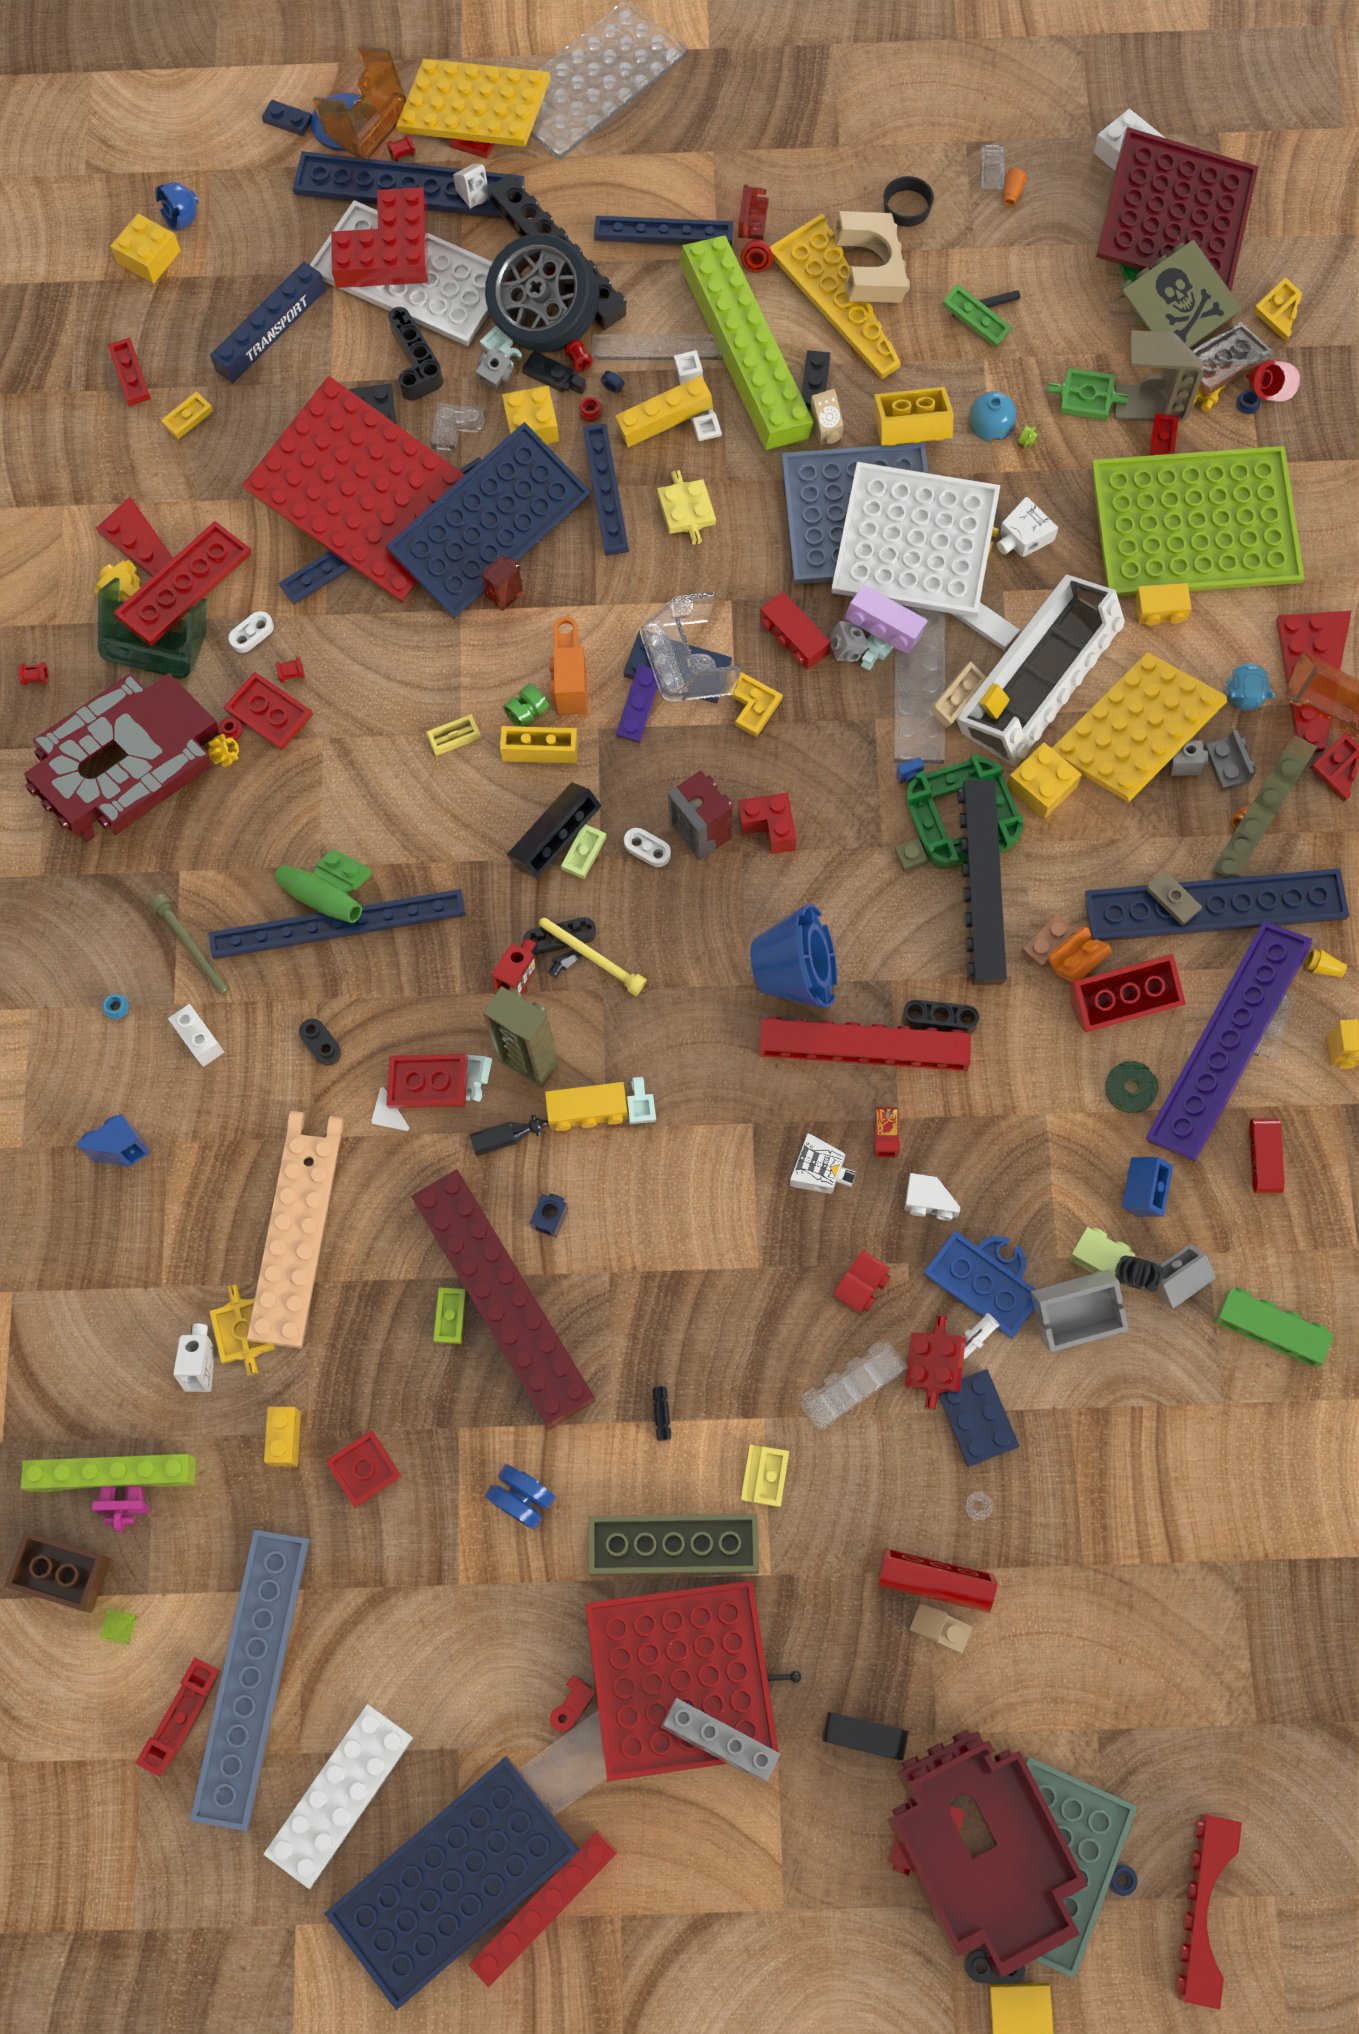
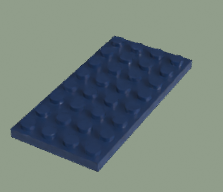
M524 422L386 546V550L454 620L589 497L591 491Z
M505 1756L324 1914L397 2011L577 1854L579 1848L509 1757Z

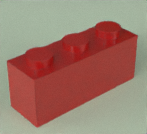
M781 592L760 608L761 626L767 632L771 631L774 634L778 644L782 648H787L792 653V657L798 665H803L809 670L830 654L831 641L784 592Z

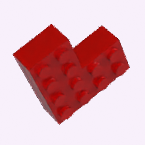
M423 187L377 190L378 229L331 231L332 274L336 288L429 283L427 204Z

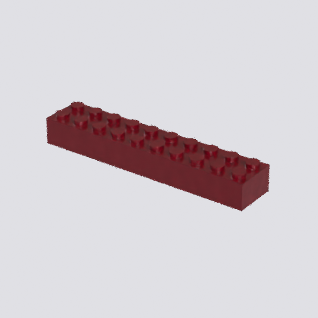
M458 1169L413 1194L411 1198L547 1428L549 1430L596 1402L594 1395Z

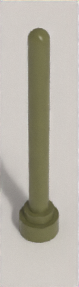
M159 894L149 902V907L154 914L164 917L218 992L221 994L227 993L228 986L171 911L172 902L167 895Z

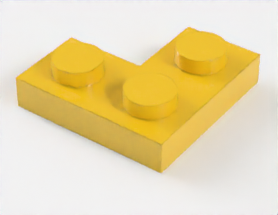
M739 672L727 690L728 696L746 705L735 721V726L755 737L759 735L782 700V694L742 672Z

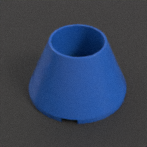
M803 905L756 937L751 944L750 957L755 982L763 994L826 1008L834 1003L836 997L835 994H831L832 986L837 985V964L828 926L821 924L818 916H822V913L815 905Z

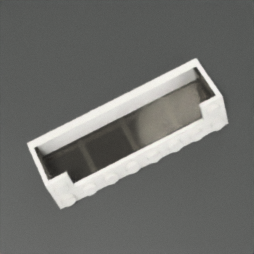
M1066 574L956 718L962 734L1011 766L1017 767L1021 760L1027 756L1033 744L1040 739L1042 732L1048 724L1055 719L1057 712L1068 702L1070 695L1082 683L1088 671L1095 666L1097 659L1109 647L1115 635L1122 630L1125 620L1116 590ZM992 683L998 684L1010 699L998 719L990 718L979 704Z

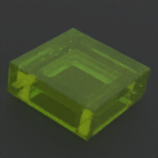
M108 1609L100 1638L130 1644L137 1616Z

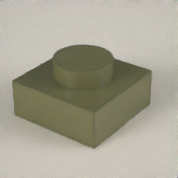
M919 838L895 846V853L904 872L928 863V858Z

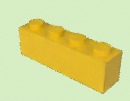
M702 375L615 415L617 427L627 448L712 409V395Z

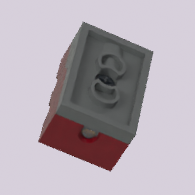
M700 770L668 792L669 822L699 860L732 838V802L725 794L721 795L719 793L717 784L710 775L706 777L702 770Z

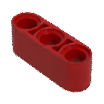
M1251 1118L1249 1123L1253 1192L1282 1194L1285 1178L1280 1119Z

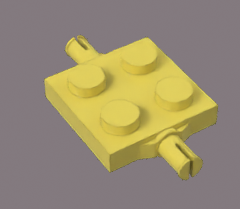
M673 471L671 476L674 484L657 488V496L669 534L677 532L689 533L692 544L696 545V541L697 544H700L702 539L698 530L716 524L715 514L704 479L683 482L681 471Z

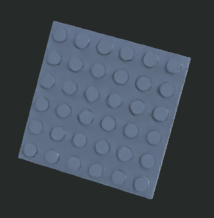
M925 442L897 444L894 446L884 445L782 453L794 585L833 582L857 462L928 473Z

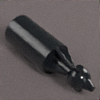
M532 1115L528 1124L509 1121L469 1135L477 1157L515 1145L530 1131L536 1133V1136H540L541 1131L549 1122L548 1120L536 1118V1115Z

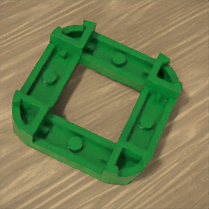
M981 754L971 755L970 760L927 774L921 771L910 782L906 793V806L925 854L935 867L940 869L955 868L961 866L962 862H965V853L960 851V838L951 840V837L947 836L933 802L935 799L958 792L964 780L995 779L999 853L1010 850L1019 842L1024 823L1023 816L1018 813L1003 777V768L999 762L996 764L990 759L981 757Z

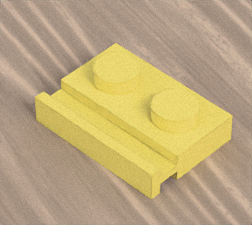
M750 1444L741 1501L781 1508L789 1451Z

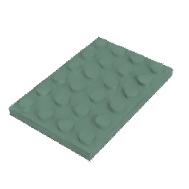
M1027 1757L1026 1764L1088 1884L1084 1889L1063 1899L1080 1935L1035 1960L1075 1979L1138 1806L1031 1757Z

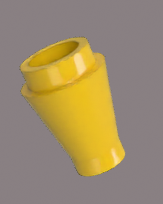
M1312 949L1306 958L1305 968L1309 969L1310 973L1342 978L1346 972L1347 964L1340 962L1322 949Z

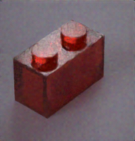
M503 554L481 572L486 597L501 611H504L523 594V581L520 576L521 569L515 560H509Z

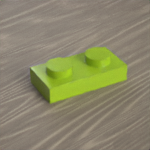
M439 1287L434 1343L462 1345L466 1289Z

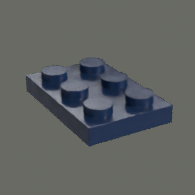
M988 1369L961 1379L960 1392L946 1391L938 1393L967 1467L1020 1447Z

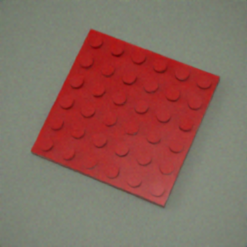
M753 1580L585 1603L607 1782L727 1764L661 1728L663 1720L673 1700L676 1698L779 1753Z

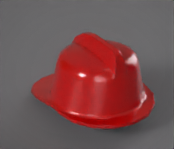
M1268 360L1264 363H1259L1250 374H1246L1251 390L1259 398L1265 400L1286 401L1297 392L1300 383V376L1296 367L1281 361Z

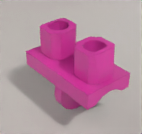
M100 1487L98 1501L92 1502V1510L97 1511L99 1515L114 1514V1516L105 1517V1525L114 1524L115 1532H123L125 1524H134V1516H125V1514H145L149 1512V1505L144 1502V1490L142 1487H126L125 1501H117V1488Z

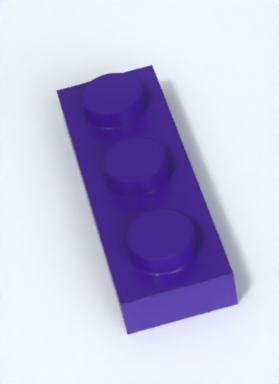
M638 664L616 732L617 737L641 743L663 674L662 671Z

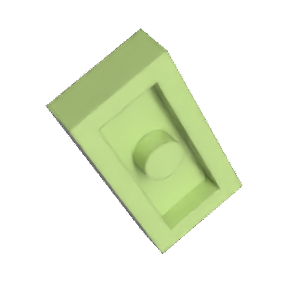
M585 824L567 853L561 869L585 879L607 838L606 833Z

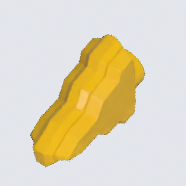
M123 560L116 566L113 564L106 565L99 574L100 581L96 584L94 593L103 600L110 599L115 603L127 601L140 589L141 580L136 575L137 568L130 560Z

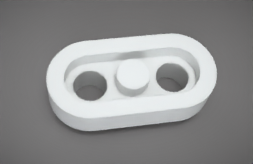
M262 611L255 612L235 627L229 634V642L233 650L239 653L248 652L270 635L274 628L270 615ZM260 625H265L264 628L258 629ZM247 640L245 643L239 644L240 641Z
M632 828L624 836L625 849L654 867H662L670 861L671 850L669 845L641 828ZM634 841L641 842L639 846H634L632 843ZM656 853L663 855L661 858L654 857Z

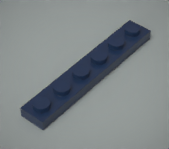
M596 216L595 241L686 245L726 236L730 246H732L733 221Z
M605 423L583 427L605 556L629 552L607 425Z

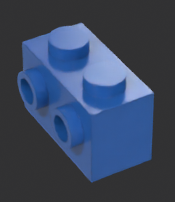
M1131 1157L1122 1208L1137 1217H1164L1173 1165L1159 1157Z

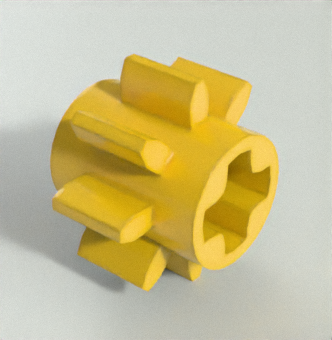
M221 734L208 743L210 746L208 754L214 764L221 763L223 767H226L238 759L239 747L232 737L226 739L224 734Z

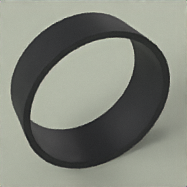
M903 176L894 179L887 185L884 191L885 213H892L894 223L900 226L911 227L922 223L928 217L933 205L934 194L932 188L927 182L918 177ZM909 190L922 195L927 201L928 208L919 215L902 216L892 211L887 203L895 193Z

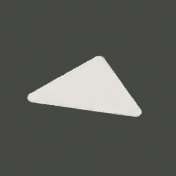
M381 1087L371 1123L408 1131L409 1126L397 1108L389 1109L386 1106L387 1091L384 1087Z

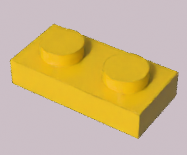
M196 391L165 416L161 422L179 440L214 410L212 405Z

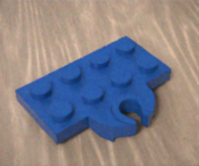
M954 1231L923 1275L981 1318H984L989 1313L1000 1324L996 1329L1012 1340L1033 1311L1034 1304L1031 1291L1037 1290L1022 1279L1026 1270L1027 1260L1022 1248L1018 1245L1013 1251V1258L1005 1260L999 1255V1249L1007 1246L1010 1238L994 1235L984 1239L976 1246L957 1231Z

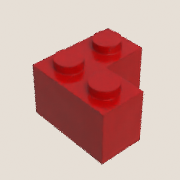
M788 792L738 800V816L742 835L767 831L771 854L796 850V833Z

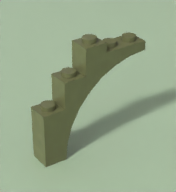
M1294 735L1242 818L1214 866V871L1226 878L1239 877L1317 746Z

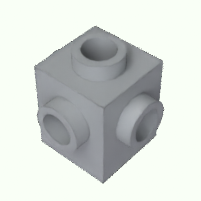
M492 348L487 354L483 353L477 363L479 366L476 370L477 379L497 391L502 382L506 383L512 375L513 370H511L510 357L501 350L495 351Z
M839 621L828 636L836 660L858 661L868 648V642L863 629L852 622Z

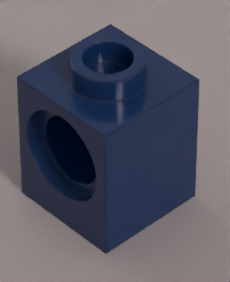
M552 1193L549 1196L542 1194L530 1221L531 1228L557 1238L568 1211L567 1203L564 1202L565 1199ZM553 1208L557 1210V1215L554 1218L546 1219L543 1217L547 1209Z

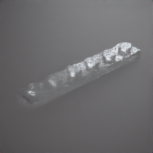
M592 334L591 355L593 360H674L675 355L697 350L699 360H723V353L715 343L716 338L714 334Z

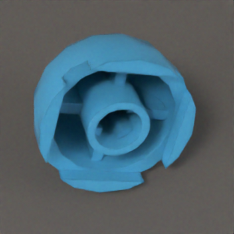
M998 391L986 392L976 398L969 412L971 431L977 437L986 441H991L992 438L1005 439L1012 433L1016 424L1017 412L1014 402L1006 394Z

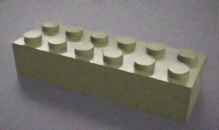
M501 986L483 1012L498 1061L542 1088L559 1064L548 1014L546 1013L547 1010L536 1002L530 1004L523 999L524 996L513 988L507 990Z
M758 1514L589 1516L590 1576L759 1574Z

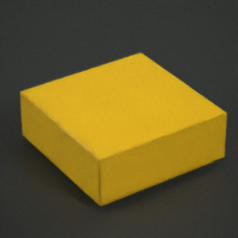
M992 683L979 704L990 718L998 719L1010 699L998 684Z

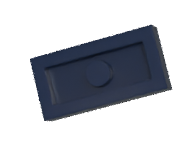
M275 100L270 101L262 115L263 123L300 136L305 135L312 118V113Z

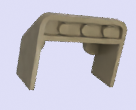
M1131 330L1130 367L1165 369L1163 375H1147L1142 379L1140 385L1116 384L1115 393L1129 394L1127 405L1115 403V420L1153 421L1155 413L1179 416L1178 422L1186 420L1191 412L1203 377V362L1178 335L1171 331Z

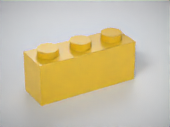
M502 726L500 741L502 761L577 764V728Z
M624 1082L545 1092L550 1129L555 1128L556 1131H566L571 1129V1126L581 1125L583 1128H591L601 1122L614 1125L628 1119Z

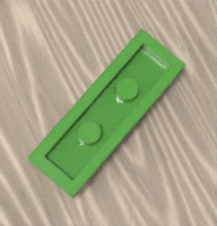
M959 284L952 289L942 302L946 309L995 348L998 347L1012 329L1008 323Z

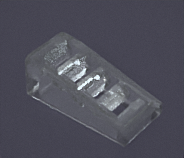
M981 145V188L1002 189L1005 179L1004 145Z

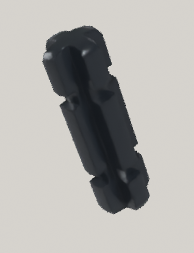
M663 1386L655 1387L652 1392L653 1400H655V1403H653L655 1425L658 1426L656 1437L658 1441L671 1440V1428L668 1427L670 1425L669 1405L666 1401L668 1399L667 1388Z

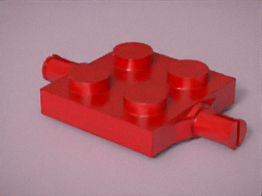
M939 1315L936 1316L933 1332H911L905 1387L909 1389H922L927 1392L924 1408L936 1410L938 1393L946 1391L960 1392L966 1338L962 1335H949L945 1333L947 1317Z

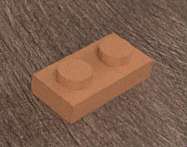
M1056 914L1022 949V953L1038 967L1042 968L1049 961L1048 955L1072 936L1076 930Z

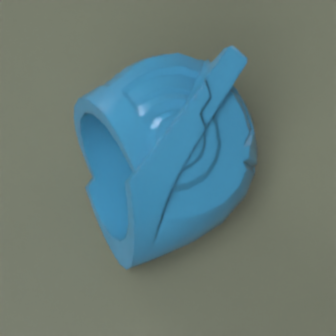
M1243 663L1234 668L1224 688L1229 704L1241 711L1257 709L1267 698H1275V692L1269 686L1267 671L1262 666L1254 663Z

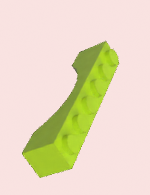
M189 1454L22 1461L21 1489L33 1493L114 1486H195L196 1458Z

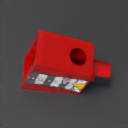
M524 939L520 947L514 944L508 947L491 973L494 994L497 993L501 986L507 990L513 988L523 994L536 968L534 953L538 945L535 942Z

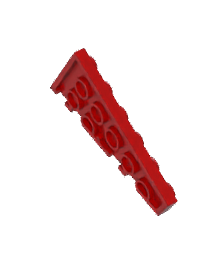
M1352 610L1278 615L1276 619L1294 732L1296 736L1317 746L1314 753L1323 752L1326 748Z

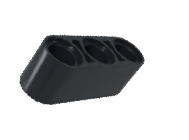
M911 1000L907 1002L902 1014L904 1026H910L913 1030H923L924 1028L931 1027L937 1028L940 1032L959 1029L965 1031V1033L972 1034L976 1030L979 1021V1012L973 1006L925 1000ZM917 1011L921 1017L913 1019L908 1015V1012ZM943 1014L947 1020L944 1022L937 1021L934 1015ZM967 1016L972 1019L973 1023L964 1024L960 1018Z
M827 1712L822 1741L904 1761L909 1731Z

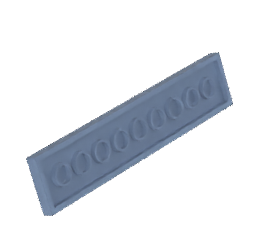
M254 1530L190 1821L249 1831L310 1539Z

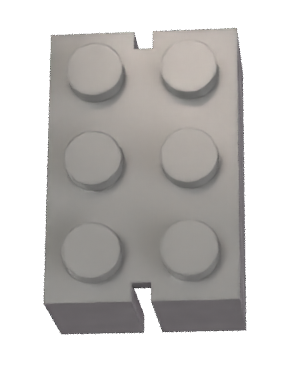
M1109 1270L1031 1291L1035 1313L1039 1317L1037 1322L1041 1340L1050 1352L1129 1331L1125 1308L1121 1305L1123 1298L1119 1280Z

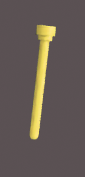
M547 918L539 920V925L543 929L624 982V986L628 988L627 991L635 997L646 984V978L640 974L635 975L632 973L630 975Z

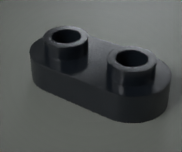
M307 1019L300 1025L299 1035L319 1063L330 1066L338 1062L341 1057V1048L321 1021ZM310 1028H316L313 1034H308ZM325 1047L331 1048L329 1053L325 1054L322 1051Z
M983 1950L972 1951L965 1960L967 1975L978 1983L1017 1984L1025 1975L1024 1965L1015 1970L1012 1975H1006L1003 1978L997 1977ZM984 1961L986 1964L985 1971L977 1972L975 1968L976 1963Z

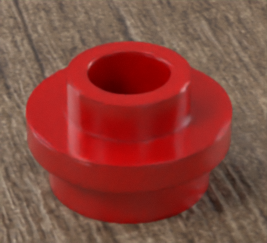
M593 397L585 398L579 405V414L584 420L594 421L601 416L602 405Z
M227 717L218 725L219 735L224 734L226 739L232 737L236 741L242 735L243 726L237 718ZM229 726H234L232 730H226Z

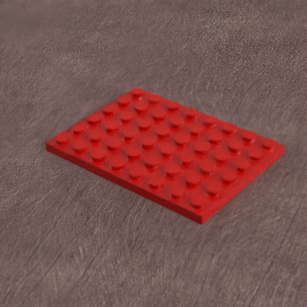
M328 375L245 480L242 488L402 603L417 584V581L386 550V546L465 474Z

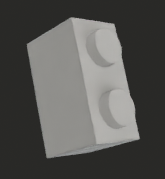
M1190 1243L1160 1264L1163 1268V1278L1156 1294L1170 1307L1175 1308L1215 1280L1216 1277L1207 1255Z

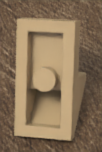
M919 1604L909 1631L962 1654L973 1626L948 1616V1613Z

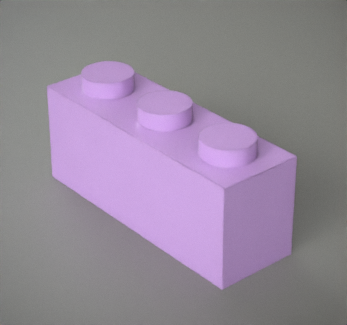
M864 584L850 602L845 619L854 625L859 626L908 655L922 636L928 622L927 619Z

